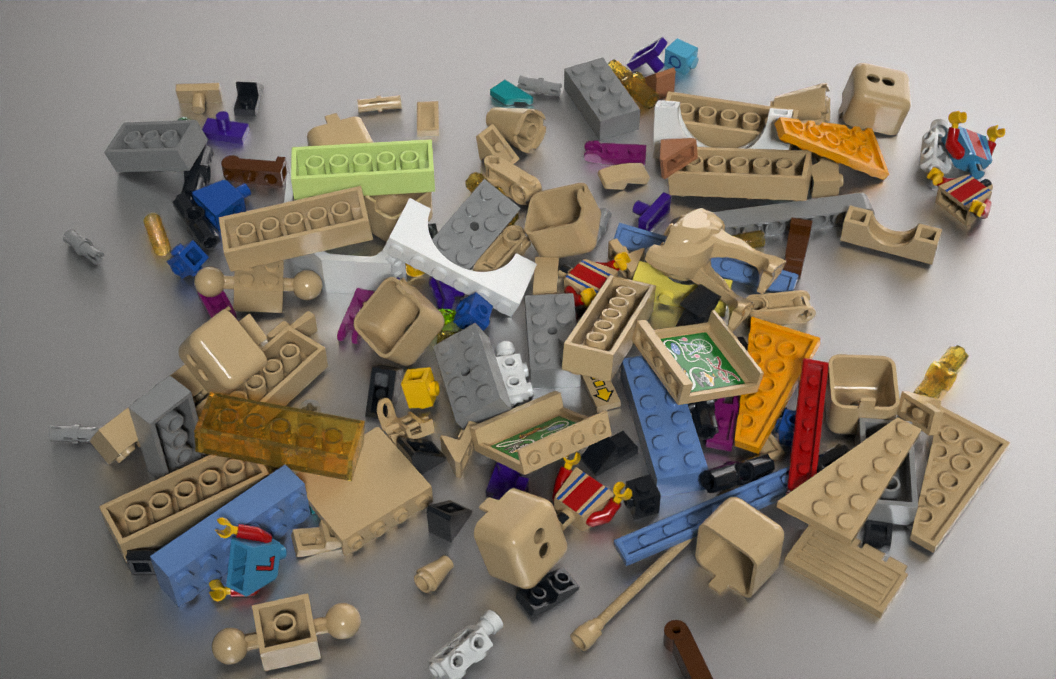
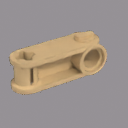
M488 155L484 158L486 168L482 179L487 180L517 204L528 206L532 196L542 191V186L535 176L528 174L498 155Z
M517 225L506 227L477 260L473 271L489 272L498 270L507 265L516 253L521 256L524 255L531 245L524 229Z
M805 290L763 295L752 294L746 297V299L754 302L755 305L743 323L751 328V316L777 325L802 323L812 320L816 315V311L810 305V295Z

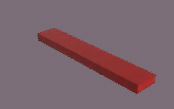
M803 358L786 495L817 474L829 362Z

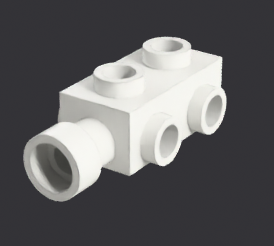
M943 119L932 121L930 130L922 137L919 166L925 173H929L935 167L946 174L952 168L950 157L941 141V138L948 133L949 128L948 122Z
M509 341L500 342L495 347L496 360L512 408L514 409L529 402V397H533L531 382H526V377H529L527 363H522L520 353L516 354L514 344Z
M488 610L480 617V621L475 626L468 625L461 632H457L449 643L441 650L435 651L428 660L430 664L428 668L431 674L437 679H461L466 674V669L473 663L481 661L487 655L486 651L493 646L488 636L490 634L495 635L503 628L504 625L501 618L494 611ZM444 654L445 657L440 659V656Z

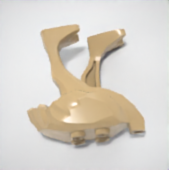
M703 208L692 210L685 216L681 215L675 224L671 223L665 230V241L660 246L654 244L647 251L644 259L662 275L682 281L690 279L698 286L702 284L721 296L720 300L729 308L728 327L732 332L749 316L755 303L734 293L726 281L714 271L711 266V259L715 257H728L747 262L756 267L759 272L757 292L762 295L781 274L786 264L785 260L757 251L742 239L725 232L724 221L713 212Z

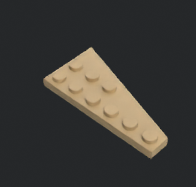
M940 406V410L943 411L938 433L933 435L918 500V509L910 535L911 541L932 553L938 548L1010 445L1009 441Z
M897 417L777 502L776 507L851 546L918 439L922 429Z

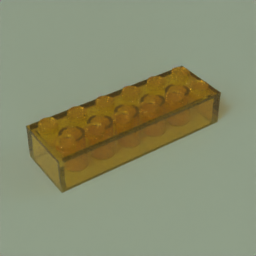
M210 392L194 430L195 451L279 468L286 464L294 471L352 481L364 444L365 421Z

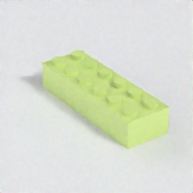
M432 139L292 147L291 183L294 200L361 186L363 196L435 192Z

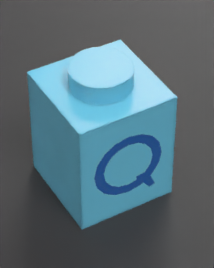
M677 38L665 49V66L669 68L674 67L675 71L686 75L698 64V48Z

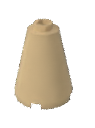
M821 83L775 96L774 101L770 102V106L799 110L797 118L799 120L823 119L824 123L830 122L831 104L830 98L826 96V92L830 91L828 83Z
M494 107L486 115V125L489 127L494 124L503 138L522 152L529 153V150L532 148H538L546 133V126H543V119L546 120L545 116L536 109Z

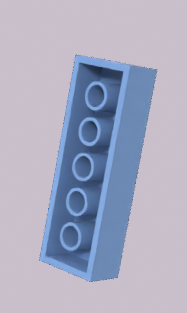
M643 356L624 358L621 363L622 384L648 474H651L661 497L706 490L702 486L701 476H703L704 470H708V466L688 404L677 405Z
M285 464L152 554L150 558L161 589L180 607L185 602L193 600L198 593L207 588L210 581L214 579L219 580L228 573L231 538L236 537V535L232 534L228 538H221L215 532V529L224 530L227 525L219 524L217 522L218 518H226L233 526L244 524L259 527L269 532L274 540L281 538L295 525L303 523L311 515L305 483Z

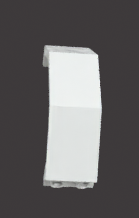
M291 172L287 174L284 203L295 201L291 183ZM321 251L290 258L302 271L311 270L316 272L322 280V289L328 293L354 294L357 288L376 291L381 283L389 277H399L400 279L404 277L407 280L405 262L393 258L383 251L370 257L329 254Z

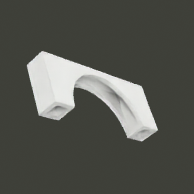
M658 100L655 105L653 158H658L660 161L661 140L696 139L687 129L681 115L680 102ZM770 108L767 123L761 133L750 143L739 148L790 150V143H784L779 139L774 123L780 117L792 118L793 110ZM696 139L697 147H709Z
M409 198L383 252L432 276L436 280L442 281L457 291L469 296L477 292L493 305L494 309L512 317L520 305L537 264L516 253L507 265L494 271L477 272L457 266L440 253L430 237L428 217L431 209Z

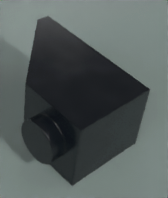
M385 365L372 367L365 417L379 419L377 404L382 398H388L395 409L401 390L403 368ZM386 404L383 405V414L385 417H387L388 415V408Z

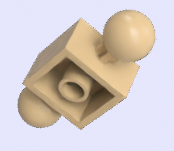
M284 260L237 270L234 276H224L218 268L208 266L200 269L194 279L196 290L205 297H215L224 289H234L233 309L238 312L282 313L283 291H293L302 300H313L319 296L323 287L320 276L311 270L300 271L294 278H283Z
M308 593L252 605L256 632L244 634L236 628H225L215 635L212 641V652L219 662L232 665L243 660L249 650L259 648L264 671L321 659L317 635L329 633L336 639L344 640L351 638L360 628L361 617L354 606L347 603H339L332 606L325 617L313 619Z

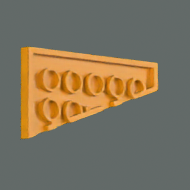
M780 117L774 123L777 135L784 143H791L802 150L811 151L820 157L824 156L838 164L841 163L849 166L853 170L867 173L871 177L885 180L890 175L872 128H867L863 131L857 126L849 129L845 125L822 122L820 125H816L814 121H808L805 124L799 119Z
M751 316L747 351L764 374L757 392L740 396V408L735 432L736 447L756 454L760 453L800 382L803 358L813 359L820 346L819 337Z

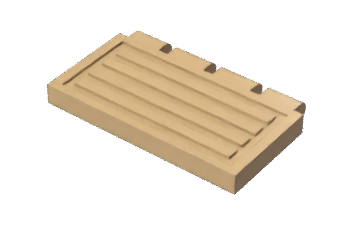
M808 525L784 558L783 563L785 566L880 619L908 577V574L905 573L907 565L891 556L886 562L883 561L886 554L867 543L861 549L859 547L861 540L855 538L851 546H848L811 525Z

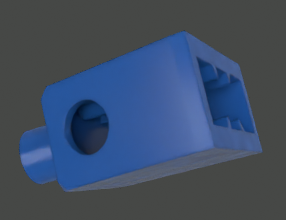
M221 180L192 192L194 201L199 207L204 209L206 218L219 232L221 231L219 217L246 212L244 199L251 195L247 184L244 183L235 188L227 180Z

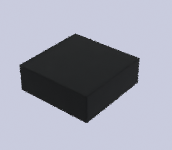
M866 520L862 546L867 543L876 549L890 551L893 524Z
M127 550L126 561L131 574H155L150 558L155 551Z

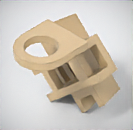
M388 398L379 400L377 414L382 431L386 432L388 438L396 447L399 437L419 439L435 432L433 420H429L428 415L418 418L410 411L407 412L408 415L398 418L396 417L393 404ZM384 404H386L388 408L387 417H385L383 414Z

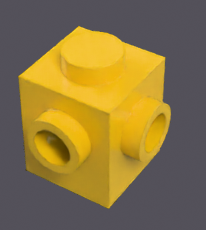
M431 367L407 369L401 386L409 409L432 407L436 397L439 396L440 387L438 381L434 379Z

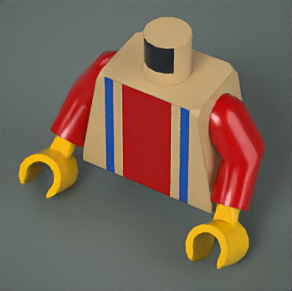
M935 167L931 169L926 177L932 180L933 185L938 186L935 203L966 227L977 217L981 219L988 218L992 206L990 198L993 189L990 180L984 179L979 182L968 174L959 178H945L941 170Z
M620 252L614 257V260L609 262H593L583 259L574 268L563 264L558 271V276L564 279V294L573 293L575 307L580 306L587 310L610 275L618 277V270H626V263H630L631 259L627 252Z
M576 452L572 460L568 459L569 455L563 457L565 464L564 466L561 465L552 494L554 509L562 531L570 524L580 531H586L590 527L609 523L622 506L620 502L622 500H629L632 497V490L627 488L621 494L625 483L620 481L614 485L613 491H611L579 468L571 469L573 465L578 464L581 460L578 452Z

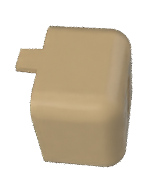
M857 64L853 68L842 92L839 118H843V121L851 127L857 126L864 130L872 128L873 132L887 135L898 134L911 108L910 80L908 75L900 70L873 64Z
M337 113L325 116L327 124L314 127L307 134L308 146L373 143L361 118L355 116L340 120Z
M576 183L540 191L530 199L524 231L540 257L564 258L589 253L594 250L597 244L601 211L585 183Z
M432 192L364 196L372 234L387 243L409 198L431 209L428 217L429 222L433 217Z
M389 277L381 283L355 316L354 328L380 357L402 366H410L418 360L443 329L445 321L441 312L417 288L397 278Z
M229 306L193 331L182 342L178 350L179 357L208 394L215 399L226 398L268 364L265 354L237 319L229 312L231 310Z
M837 354L829 359L825 411L826 423L830 431L836 434L855 435L859 418L894 420L896 418L900 399L896 365L891 358L874 355Z
M512 488L500 500L488 497L479 506L480 510L486 512V514L477 522L474 529V538L487 570L492 577L522 589H530L536 586L565 555L567 541L554 506L549 500Z
M730 497L726 499L698 528L696 560L703 569L715 576L708 584V587L719 595L730 587L743 597H752L779 566L784 531L778 523L741 498Z

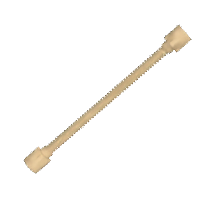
M729 488L726 490H722L715 497L722 495L726 492H729L732 489ZM695 537L667 549L597 618L588 620L570 634V638L575 646L582 651H587L602 635L601 630L604 628L603 626Z

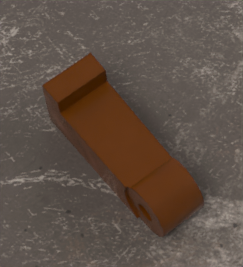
M230 155L221 161L224 178L238 183L283 187L288 174L286 157L277 156L276 161L241 159L238 156Z
M792 217L784 259L786 264L783 270L798 274V279H801L813 220Z
M681 620L669 621L664 627L663 643L665 648L673 653L684 679H713L686 623Z

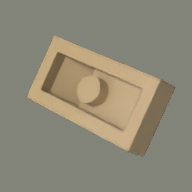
M494 124L476 136L480 160H483L488 155H498L512 164L519 160V157Z
M617 238L608 241V258L610 261L614 260L618 253L627 252L631 262L626 263V270H618L622 278L633 280L639 261L644 262L645 249L642 248L629 253L627 248L622 246Z
M902 391L896 415L905 421H911L912 425L922 429V432L931 436L938 433L943 411L940 410L941 401L939 399Z
M469 421L465 430L462 429L460 431L458 439L444 435L440 436L442 453L446 456V460L456 477H462L475 450L470 427L479 423Z

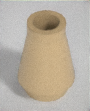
M443 555L439 559L419 568L414 576L416 586L424 593L436 591L449 571L453 569L452 560Z

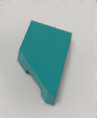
M505 79L490 89V95L505 105H514V102L533 103L531 95Z

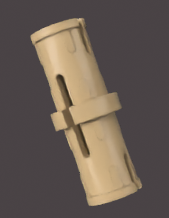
M378 95L376 98L357 99L359 113L370 111L381 113L383 112L382 110L402 109L400 95L389 97Z

